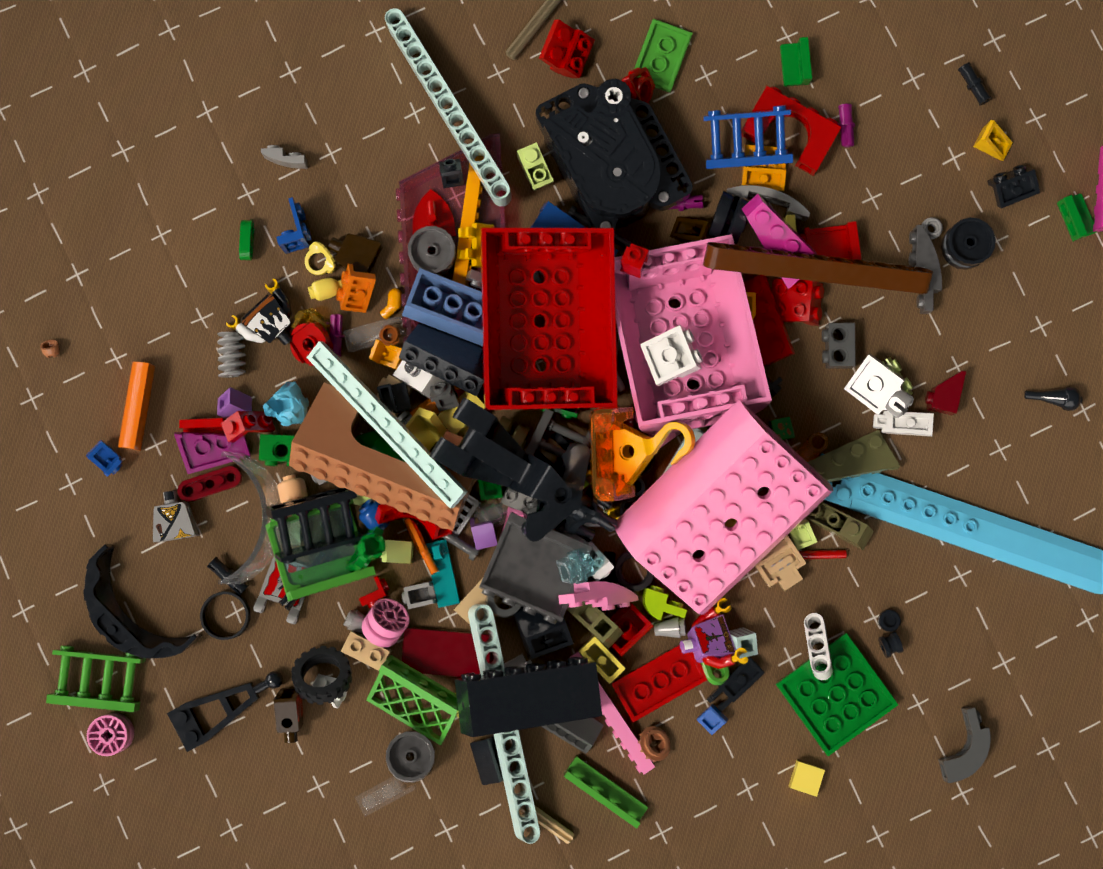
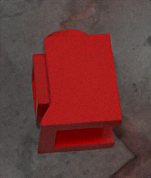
M631 243L630 247H626L622 256L620 271L641 278L642 266L644 262L647 263L649 250Z

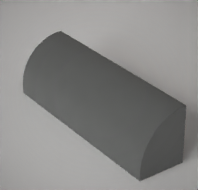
M593 718L541 727L586 754L593 746L604 725Z

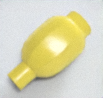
M334 278L314 281L312 286L308 287L311 300L322 301L336 296L337 289L341 288L342 283L341 280L337 281Z

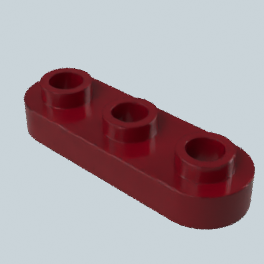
M227 466L182 481L178 486L177 492L184 501H196L239 486L242 481V473L236 467ZM233 473L235 479L230 482L228 476ZM210 480L214 481L212 488H209L207 485ZM189 487H192L194 490L191 495L187 494Z

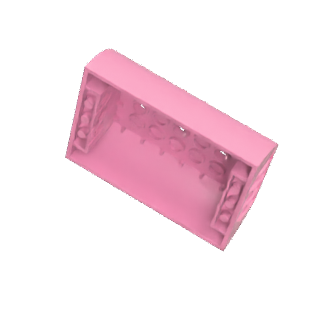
M732 234L649 250L647 263L644 262L642 266L641 278L621 272L622 256L614 257L616 324L639 429L643 433L656 435L664 425L671 422H683L690 426L691 429L711 426L738 400L743 402L754 414L763 410L772 401L741 272L715 270L703 266L707 243L716 242L734 245ZM677 299L681 305L678 308H672L669 306V301ZM679 325L686 328V330L690 329L695 340L692 342L694 350L698 349L703 359V362H700L702 369L683 378L677 377L660 386L656 385L640 344ZM696 380L700 386L692 390L688 388L687 382ZM674 429L669 434L681 431Z
M738 400L695 442L693 450L678 463L672 465L617 519L618 525L615 526L613 524L635 560L693 610L703 615L833 492V488L826 479L743 402ZM761 487H768L769 492L766 495L759 496L757 494ZM733 518L737 520L733 527L725 526V522L728 519ZM696 550L704 551V555L701 558L692 557Z

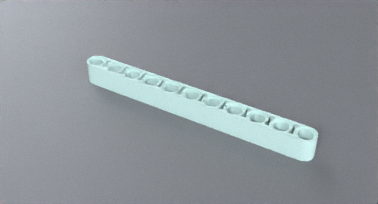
M397 8L390 9L385 14V21L398 47L493 202L498 206L508 205L512 195L507 181L403 12ZM400 20L397 24H392L393 21ZM404 37H410L409 40L402 41ZM416 53H420V54H421V55H420L419 57H417V58H413V57H412V56H413L414 54H416ZM426 70H430V71H431V73H429V74H427V75H423V72H424V71H426ZM436 87L442 88L438 92L433 91V89H435ZM447 104L452 105V107L449 109L443 108ZM458 121L463 122L461 126H454V123ZM466 139H474L470 144L464 143ZM477 156L485 157L482 161H475ZM489 173L495 174V177L492 179L485 178ZM498 191H506L504 196H496Z
M475 604L469 609L468 618L480 674L483 675V671L492 669L505 672L493 611L488 605ZM480 608L484 611V618L482 620L477 618V611ZM485 630L489 633V638L486 642L481 638ZM489 652H492L494 655L491 663L486 661V656ZM519 731L494 734L515 835L518 839L528 844L535 843L540 837V828ZM511 739L512 747L506 750L505 743ZM516 761L517 767L515 771L511 772L510 764ZM521 783V791L515 794L514 788L516 784ZM522 805H525L526 812L520 815L519 809ZM530 827L531 832L529 836L524 837V830Z

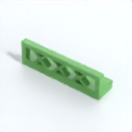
M575 756L564 772V777L637 829L641 824L640 819L647 811L648 806L581 758Z

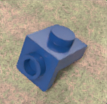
M100 440L86 454V457L98 466L107 477L111 473L115 474L122 466L121 456L103 440Z

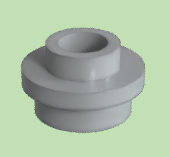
M927 218L921 224L930 239H935L942 233V224L936 218ZM929 225L934 227V232L928 230Z

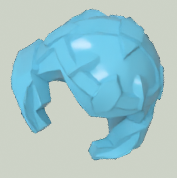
M287 381L263 405L266 416L276 417L283 426L301 424L307 414L309 400L304 398L296 381Z

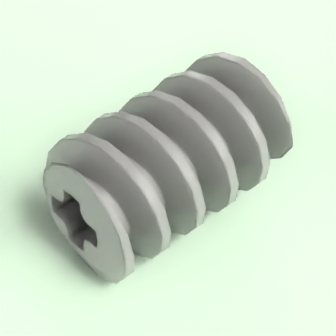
M236 332L217 333L218 336L223 337L217 341L219 345L223 346L218 348V353L223 354L218 357V361L224 363L218 366V370L223 371L218 377L233 378L246 373L245 370L240 369V366L245 365L246 362L239 360V358L246 356L245 353L239 352V349L245 348V345L239 343V341L245 338Z

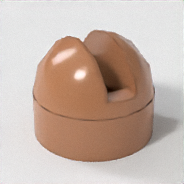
M47 340L40 345L42 353L48 358H51V356L56 357L60 352L56 340Z

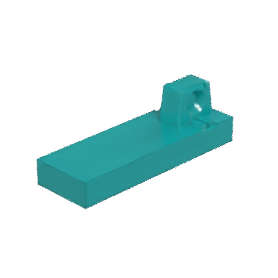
M447 540L427 543L426 546L439 572L431 575L438 608L459 604L460 599Z

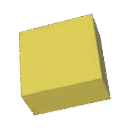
M796 760L789 787L817 797L825 770Z

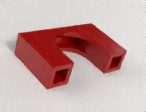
M766 86L752 112L773 110V106L786 105V109H791V115H784V117H792L800 121L804 125L808 136L806 147L795 166L814 176L839 133L841 126L834 119H826L819 115L816 109L806 108L801 105L798 99L794 97L788 98L783 95L782 91L778 88ZM776 116L763 117V135L768 126L776 120ZM754 117L747 119L741 132L742 137L755 143Z

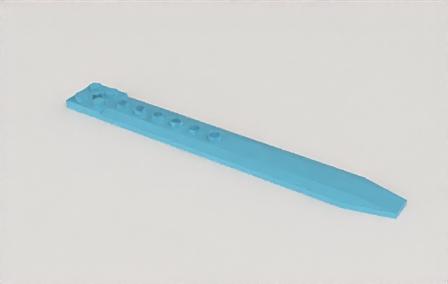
M869 473L854 478H842L840 484H836L835 487L832 486L833 492L824 499V501L1088 592L1103 594V550L883 474Z

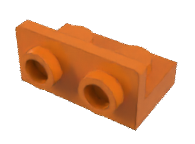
M353 264L347 265L346 271H343L341 276L342 286L337 289L336 294L341 310L366 313L376 281L375 274L354 271Z

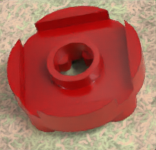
M306 322L296 326L292 331L291 336L293 335L292 342H290V349L293 356L302 364L306 363L310 364L309 366H314L306 357L319 341L325 342L333 350L330 336L319 322ZM308 339L313 341L314 347H308Z

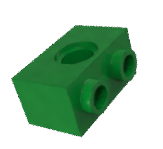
M260 434L259 461L265 462V466H278V462L286 463V467H291L289 466L291 444L295 436ZM286 445L288 453L286 456L280 457L278 449Z

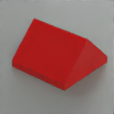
M631 602L630 606L621 607L609 618L624 632L612 647L623 656L653 627L650 621Z

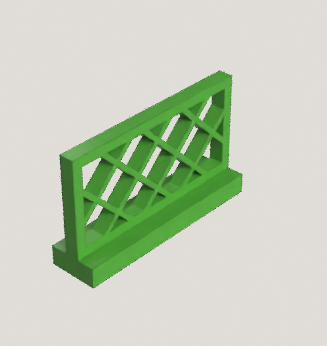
M392 655L381 665L378 677L366 699L439 745L444 742L458 715L457 696L455 693ZM384 675L391 678L394 684L386 685L383 678ZM402 687L409 689L413 695L405 697ZM396 689L399 698L392 699L388 690ZM383 691L386 700L381 701L374 696L375 693ZM424 698L429 701L432 707L424 708L421 699ZM415 700L418 709L410 710L407 701ZM401 702L405 711L399 712L396 710L394 703ZM439 710L447 712L451 717L442 719ZM434 711L437 720L429 722L426 713ZM420 714L423 723L414 721L412 715ZM439 725L442 732L441 736L434 733L431 726Z

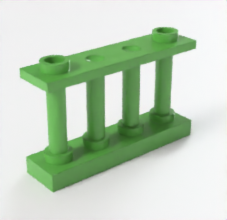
M61 645L60 649L53 650V655H62L58 689H55V693L47 694L46 703L126 712L139 711L140 702L134 701V697H132L136 663H144L146 658L129 653L123 656L75 651L74 646ZM71 656L83 658L80 690L77 692V695L68 694L69 690H67ZM92 659L105 660L102 691L98 697H91L88 692ZM114 661L127 662L124 691L120 699H112V695H110Z

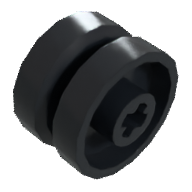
M723 190L708 236L713 238L720 237L726 227L728 228L726 235L732 234L734 245H737L748 221L742 208L751 199L741 197L736 207L732 208L735 199L734 194Z
M970 217L960 220L946 231L942 238L941 250L943 257L951 266L957 269L968 270L977 267L988 259L995 249L996 238L994 231L988 223L979 218Z

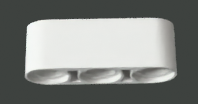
M811 613L804 620L810 665L817 679L827 680L831 677L833 668L826 626L820 614ZM814 622L821 624L817 629H811L810 625ZM817 643L824 644L820 650L813 649V646ZM820 664L827 665L824 671L816 670Z

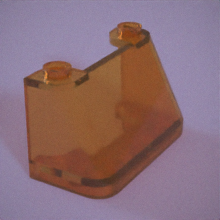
M633 407L596 408L589 414L590 487L594 496L600 501H618L635 497V486L628 485L625 482L624 474H614L613 430H623V423L627 419L633 418Z

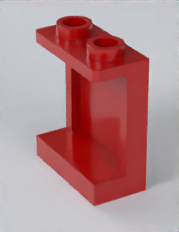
M856 221L847 222L846 225L816 229L807 227L800 234L818 255L862 260Z

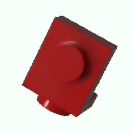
M379 575L374 577L378 590L359 598L362 606L368 605L371 608L376 601L388 596L387 591L390 589L385 578L381 579Z

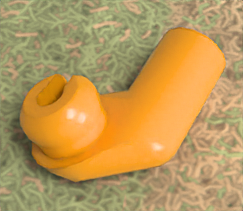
M394 288L389 291L387 306L380 311L384 319L388 320L401 307V290Z

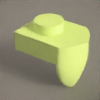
M806 519L801 521L789 533L797 550L817 543L810 523Z

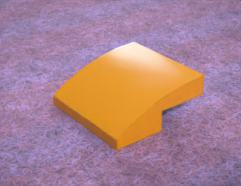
M744 144L745 156L753 155L755 145ZM764 146L766 154H775L777 147ZM786 163L742 166L741 186H762L777 191H784Z

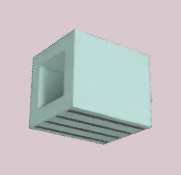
M746 628L729 631L735 650L744 648L747 653L741 654L739 658L758 654L755 632Z

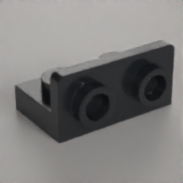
M1026 165L1015 166L1012 171L1007 173L995 174L992 179L987 181L988 185L993 187L999 208H1004L1040 193L1035 169Z

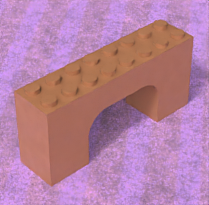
M323 383L292 440L289 466L299 472L311 474L319 480L331 482L339 488L351 490L359 496L371 498L379 504H386L400 512L414 515L422 521L434 523L442 529L453 531L476 479L463 477L444 466L468 491L454 508H449L406 462L358 443L353 436L361 422L362 415L334 386ZM448 431L443 436L444 439L456 446L459 445L463 438Z

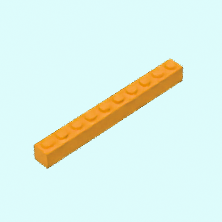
M477 156L475 161H482L484 156ZM470 163L460 228L464 229L472 227V224L476 220L478 221L479 212H477V208L481 205L479 194H482L483 191L481 181ZM459 237L453 281L469 286V281L466 280L468 271L471 270L470 260L458 259V250L472 249V239Z

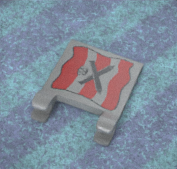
M274 556L253 608L254 611L259 613L264 612L267 599L278 603L286 594ZM296 562L285 564L289 573L308 568V566ZM305 597L299 598L292 606L286 619L288 623H297Z

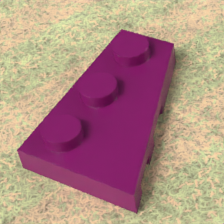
M174 433L187 474L251 457L245 435L236 442H228L225 434Z

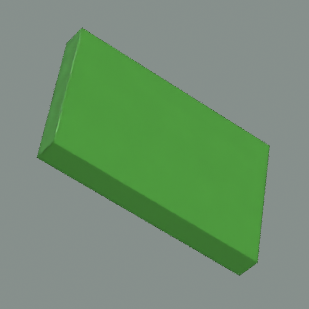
M653 19L635 68L641 69L646 67L653 79L655 88L671 93L693 33Z

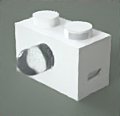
M403 360L393 374L397 379L405 382L429 399L430 387L437 383L445 382Z

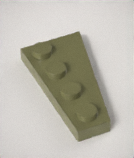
M879 430L807 462L828 482L838 481L847 477H859L863 474L881 473V471L897 470L900 467Z

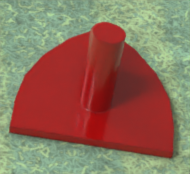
M430 189L416 207L413 216V234L426 226H437L444 229L451 236H456L454 218L448 204L440 195Z

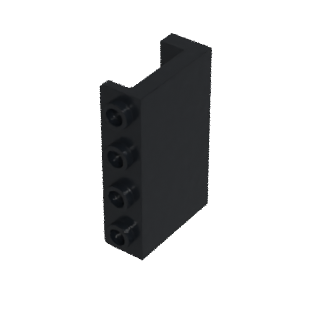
M420 322L405 340L399 359L474 396H478L484 384L483 347Z

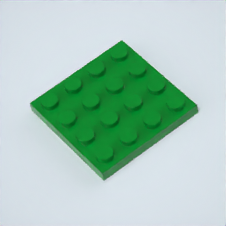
M847 633L842 634L829 644L833 673L829 679H817L813 674L810 659H808L775 683L826 756H830L898 706V703ZM820 664L816 670L824 671L827 665Z

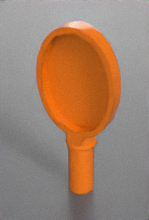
M410 518L405 519L404 523L422 559H424L431 575L439 572L418 526Z

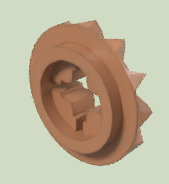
M650 726L639 734L640 752L646 755V759L656 762L664 760L668 756L670 740L661 728ZM659 741L655 747L649 746L652 742Z

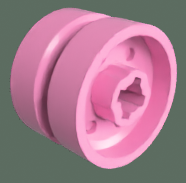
M387 598L380 599L374 603L362 622L363 634L376 646L391 647L408 627L409 614L399 602Z
M110 713L96 718L87 730L89 747L101 756H112L124 751L130 746L134 738L132 722L120 713Z

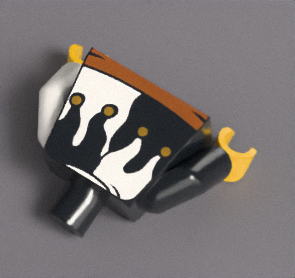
M272 279L275 286L269 288L265 284L268 293L241 319L232 315L235 318L234 325L227 322L226 325L236 330L246 340L257 343L265 341L271 343L277 338L283 345H286L293 337L286 330L292 323L289 319L292 315L290 302L282 289H280L277 280Z

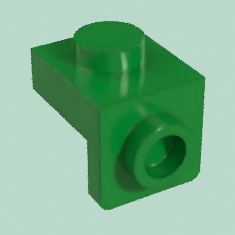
M478 480L481 501L503 498L501 485Z

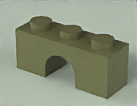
M585 601L582 602L583 606L569 607L568 604L567 610L608 649L624 633L597 607H592V604L585 605Z

